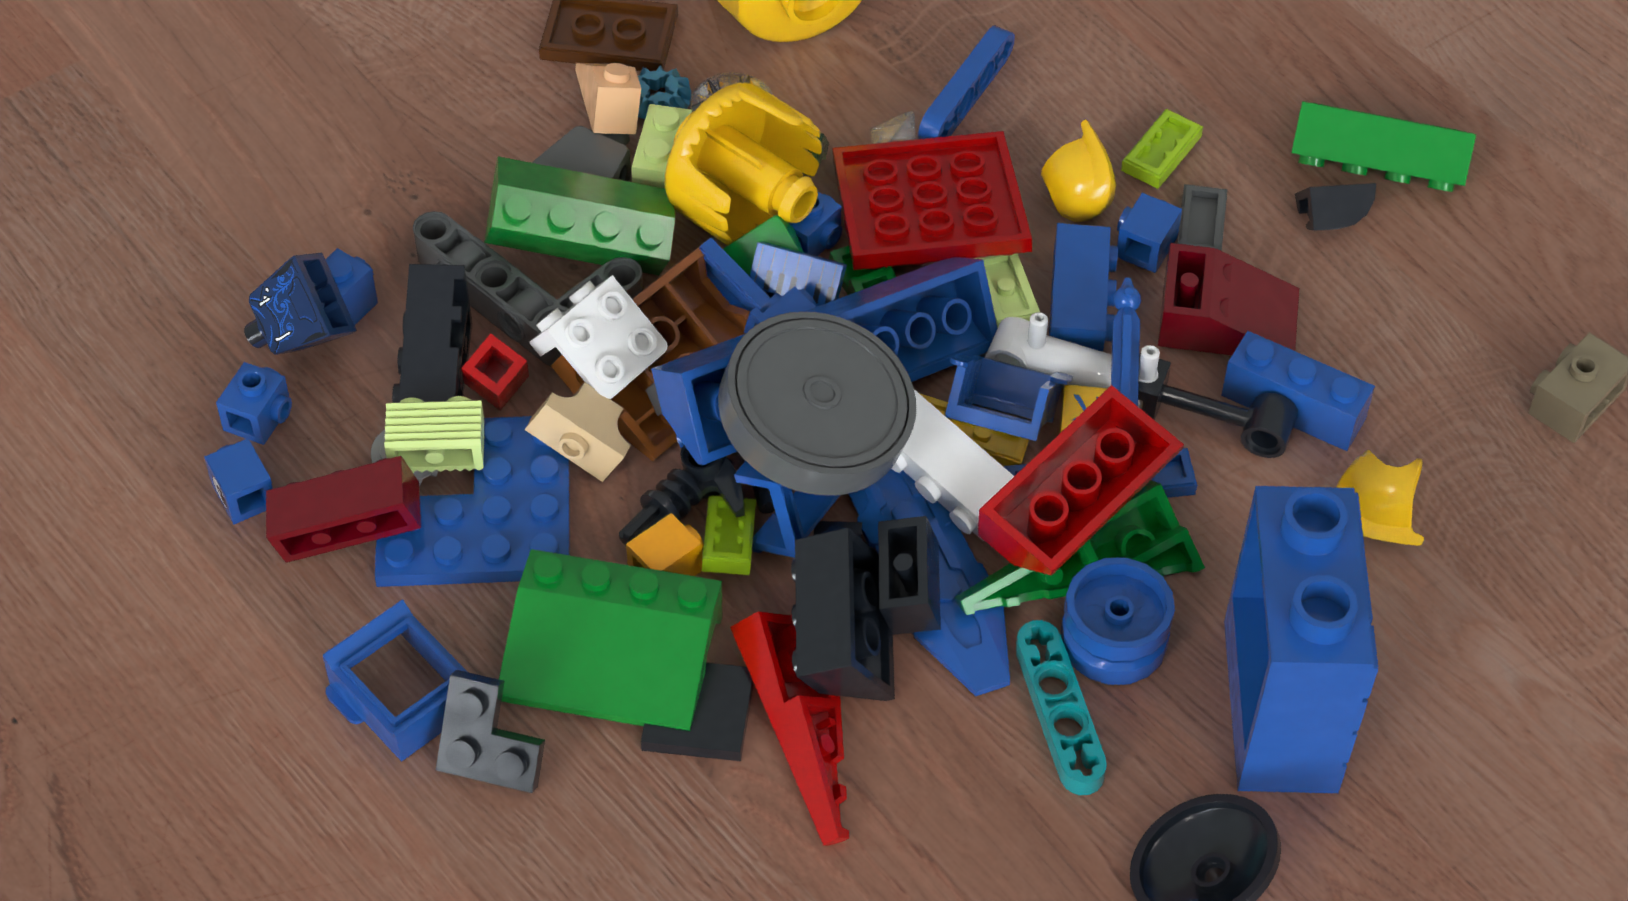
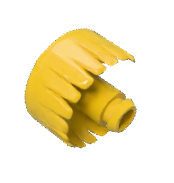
M736 83L725 86L712 94L695 111L689 114L678 128L665 171L667 198L674 205V209L726 245L736 241L756 228L757 225L759 226L775 215H778L787 223L801 222L813 209L818 196L817 188L812 179L808 176L803 177L802 173L812 177L817 173L819 162L808 150L821 154L822 144L817 138H820V130L813 124L810 118L757 85Z

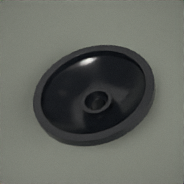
M1211 794L1183 802L1157 819L1140 839L1130 865L1132 891L1137 901H1256L1268 888L1278 869L1281 857L1279 832L1265 809L1256 802L1242 796Z

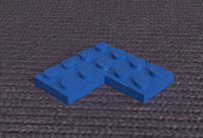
M532 416L484 418V468L480 471L474 469V494L420 496L421 528L376 540V586L519 582L531 549L570 555V460L525 430Z

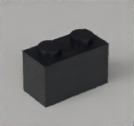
M920 516L879 521V609L893 635L941 630L939 542L927 517Z

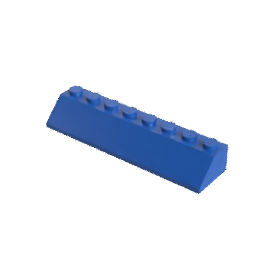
M960 257L944 259L804 311L838 316L870 331L895 353L905 367L911 382L953 366L954 364L949 362L950 358L956 354L973 357L974 355L988 352L998 329L983 259ZM745 334L651 369L662 414L699 465H705L737 452L729 440L720 418L718 394L720 383L731 355Z

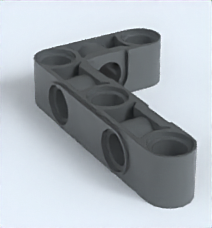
M436 211L426 212L420 215L413 224L418 262L420 264L464 265L470 306L550 367L562 355L561 352L555 347L540 357L529 342L541 332L536 324L549 313L558 308L563 314L574 305L569 299L574 292L588 281H591L596 287L612 275L631 299L643 291L641 266L631 258L618 257L605 263L578 285L556 299L448 215Z

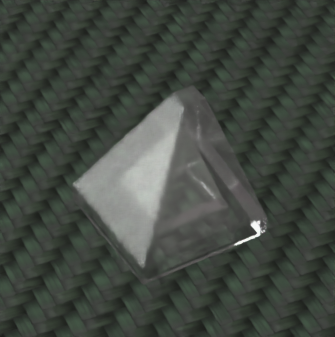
M905 112L871 128L872 144L916 140L914 112Z

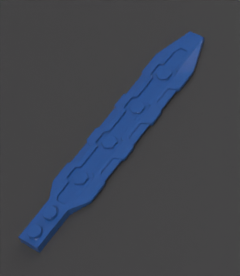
M767 292L770 298L775 295L774 293ZM891 469L884 477L871 486L857 492L848 493L859 515L857 522H862V533L868 545L875 548L878 554L879 521L920 516L927 517L939 542L941 630L914 632L912 635L974 696L1009 686L1010 672L1004 606L975 611V614L966 615L954 598L989 575L983 564L976 561L961 530L951 520L949 516L950 511L938 501L931 503L926 500L916 489L915 481L903 470L898 473Z

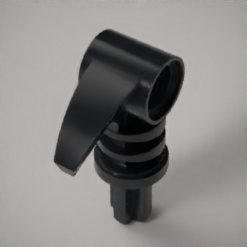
M684 445L680 453L683 470L672 469L667 474V479L661 480L656 485V490H647L640 497L643 509L620 530L619 539L626 546V543L670 513L681 522L680 516H686L691 511V506L697 505L702 498L708 499L709 496L721 495L736 518L745 516L741 483H737L734 474L736 470L729 459L725 456L705 465H699Z

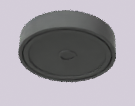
M790 312L768 318L754 326L736 345L719 387L718 407L720 418L729 440L738 453L754 469L770 480L784 487L807 494L843 495L857 492L879 481L891 470L898 460L912 433L916 420L914 388L905 367L895 353L881 339L865 328L849 320L826 313Z

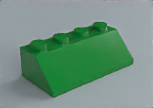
M1302 101L1291 153L1299 154L1298 163L1324 167L1325 160L1341 162V171L1367 176L1368 168L1386 171L1384 176L1386 180L1410 184L1411 176L1429 179L1428 188L1453 192L1455 184L1462 186L1466 184L1476 134Z
M498 156L484 243L604 265L614 258L627 257L638 262L642 273L659 276L670 261L675 210L674 205L669 202L664 188Z

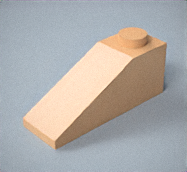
M576 63L575 71L593 133L636 134L641 85L635 67L620 63Z

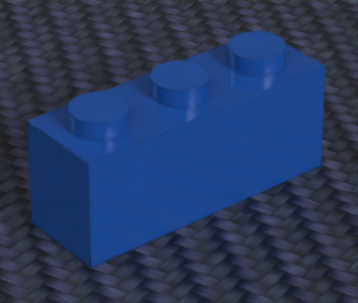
M1057 223L1053 256L1049 336L1102 352L1104 342H1112V325L1115 315L1107 314V306H1115L1113 297L1117 288V280L1108 278L1109 272L1116 273L1118 246L1110 245L1111 227Z
M1247 331L1228 361L1221 396L1248 408L1252 406L1255 397L1262 393H1275L1287 397L1298 409V416L1294 425L1295 429L1348 451L1366 420L1375 386Z

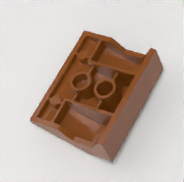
M699 248L695 249L632 299L666 340L667 350L611 400L623 407L617 422L621 436L651 461H654L677 442L675 431L663 414L657 416L647 395L646 389L654 383L651 369L745 334L744 329L750 313L748 310L729 304L707 277L704 254ZM563 355L551 365L573 394L583 385L584 380Z

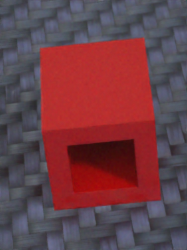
M491 333L461 368L464 384L500 411L529 377L527 360Z

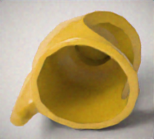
M1086 119L1081 122L1082 138L1069 142L1056 150L1041 170L1043 182L1048 188L1057 211L1062 217L1074 222L1089 221L1103 213L1112 204L1116 189L1115 175L1107 151L1090 122Z
M1366 450L1355 458L1343 473L1336 488H1354L1355 492L1358 493L1363 536L1405 545H1422L1424 537L1415 533L1412 529L1413 498L1423 465L1421 458H1417L1402 467H1393L1383 463L1370 450Z

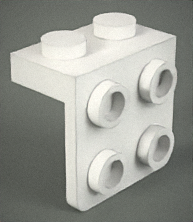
M613 275L596 287L591 281L584 284L569 297L574 305L562 314L556 308L536 324L541 332L529 342L540 357L556 347L584 382L608 399L618 394L667 350L666 340Z

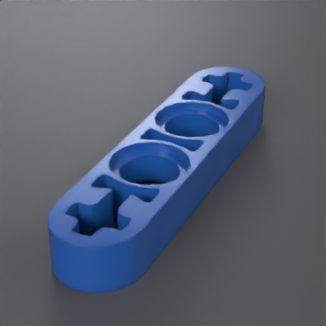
M996 25L986 32L924 114L918 130V139L946 137L953 134L1008 60L1015 41V34Z

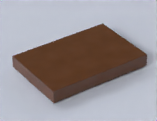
M553 0L539 46L540 60L573 64L620 63L635 67L636 71H642L643 67L649 71H656L660 65L664 69L678 16L677 4L643 0Z

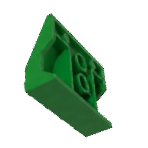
M531 549L518 586L499 680L505 681L501 702L644 726V723L690 731L705 676L707 654L716 623L721 624L723 617L722 581Z

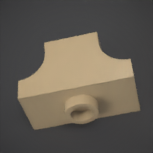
M586 382L583 383L573 397H561L552 392L531 417L525 428L528 433L602 482L622 461L630 447V444L621 436L617 425L623 407L611 399L600 395Z

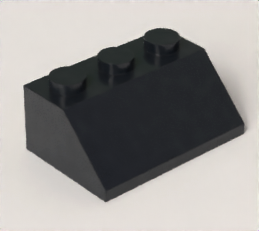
M849 528L796 539L795 559L791 563V574L796 586V604L793 605L791 614L796 628V650L792 654V664L797 678L819 694L880 701L894 700L893 634L879 609V554Z

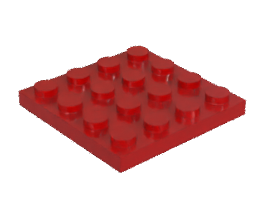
M1004 131L832 148L833 165L853 270L878 269L908 264L920 265L953 257L977 258L1032 252V235Z

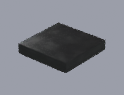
M706 663L705 676L690 731L644 723L641 738L642 751L741 761L754 685L748 668L745 666Z

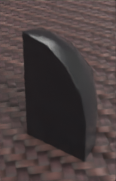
M1376 183L1306 188L1295 193L1298 213H1307L1310 220L1306 224L1308 230H1333L1355 225L1368 214L1375 200Z

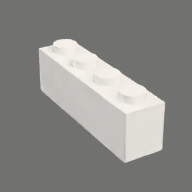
M914 390L916 397V420L898 460L891 469L898 473L903 470L915 481L916 489L926 500L931 503L938 501L950 511L949 516L960 530L966 534L973 532L978 536L979 509L1014 476Z

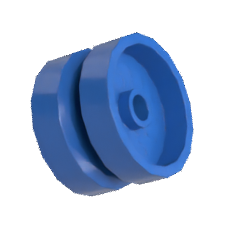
M1103 558L1082 568L1072 578L1066 593L1065 613L1061 625V637L1072 666L1088 679L1107 685L1132 684L1149 677L1162 664L1168 647L1170 629L1175 613L1173 592L1164 577L1147 564L1129 558Z

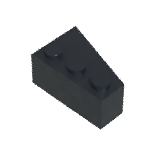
M409 264L406 311L403 315V347H399L397 360L398 373L401 376L400 383H394L392 403H398L405 398H419L424 402L447 401L451 397L464 396L465 384L461 368L468 361L473 324L464 265Z

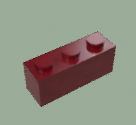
M402 456L380 459L375 463L348 470H338L325 476L302 482H292L286 486L266 491V538L286 563L421 528L419 481Z

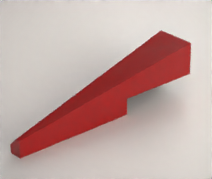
M757 611L732 625L730 629L823 845L828 846L849 839V830L842 827L840 819V804L847 799L846 786L838 784L837 763L844 759L840 696L819 694L797 678L792 664V654L796 650V628L792 621V614L783 615Z

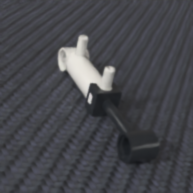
M1041 312L1032 314L1030 321L1019 317L1003 319L985 358L1050 375L1055 372L1071 375L1073 379L1068 385L1109 388L1111 386L1112 354L1046 335L1048 317ZM1147 345L1142 348L1139 359L1138 407L1155 420L1161 403L1243 427L1241 443L1248 451L1259 457L1276 458L1283 455L1298 416V409L1291 400L1280 394L1262 393L1255 397L1252 406L1248 410L1168 386L1171 362L1159 359L1160 351L1153 345Z

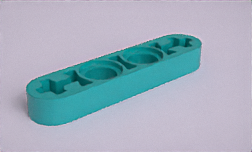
M1032 620L1025 623L1019 629L1016 641V657L1060 781L1071 793L1090 795L1097 792L1103 785L1107 768L1106 757L1061 634L1050 622ZM1038 639L1041 645L1046 646L1045 662L1040 663V653L1036 645H1030L1031 640ZM1047 677H1055L1062 680L1067 688L1062 693L1049 694L1042 690L1039 683ZM1062 718H1070L1078 722L1082 730L1074 736H1065L1055 729L1054 724ZM1080 749L1083 766L1086 769H1092L1090 776H1083L1081 770H1074L1076 763L1075 752Z

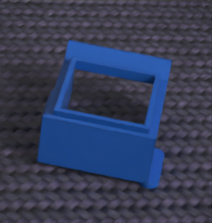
M956 354L950 358L949 362L957 365L945 416L957 421L1036 441L1041 427L1047 422L1053 423L1062 384L1068 385L1072 382L1073 376L1060 372L1050 375L978 355L968 357ZM972 404H976V405H980V406H983V407H987V408L999 410V411H1002V412L1014 414V415H1017V416L1029 418V419H1032V421L1026 420V419H1022V418H1018V417H1014V416L1007 415V414H1003V413H999V412H996V411H992V410L980 408V407H977V406H973Z
M747 461L734 474L737 483L768 488L776 512L769 517L753 537L752 551L756 553L765 551L795 558V540L807 537L840 497V495H814L795 491L793 494L792 489L765 477Z
M403 599L323 654L330 684L325 691L328 700L350 723L360 724L365 722L401 762L441 734L450 675L455 670L467 672L413 616ZM401 634L445 682L395 717L354 674L351 668Z

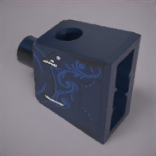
M322 252L294 255L289 258L249 296V304L256 319L245 326L244 333L246 339L255 348H261L268 344L270 351L274 355L305 350L357 331Z

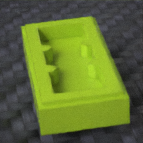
M1165 109L1122 160L1121 171L1159 189L1202 137L1203 126Z
M709 496L702 572L750 575L756 499L744 498L745 516L736 518L722 496Z

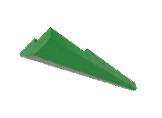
M1150 480L1052 576L1013 566L1009 563L954 598L964 614L970 615L975 614V611L1000 606L1013 607L1020 605L1021 602L1065 597L1072 578L1086 565L1103 558H1129L1147 564L1163 577L1164 575L1185 571L1198 572L1204 569L1205 566L1188 529L1180 526L1161 483Z

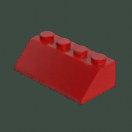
M1111 385L979 509L978 536L1013 566L1052 576L1184 448V444Z

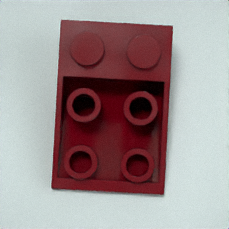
M1170 243L1164 277L1157 346L1233 355L1246 332L1250 331L1295 351L1299 288L1216 248Z

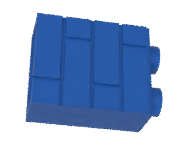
M1255 487L1224 620L1237 791L1339 793L1347 769V763L1356 741L1357 731H1359L1368 703L1367 698L1370 697L1379 669L1374 625H1371L1373 616L1359 495L1355 492L1354 488Z

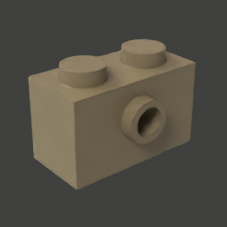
M1590 332L1577 346L1570 343L1557 359L1556 367L1551 372L1546 369L1543 370L1532 384L1530 393L1534 395L1528 414L1575 443L1625 391L1628 384V356Z

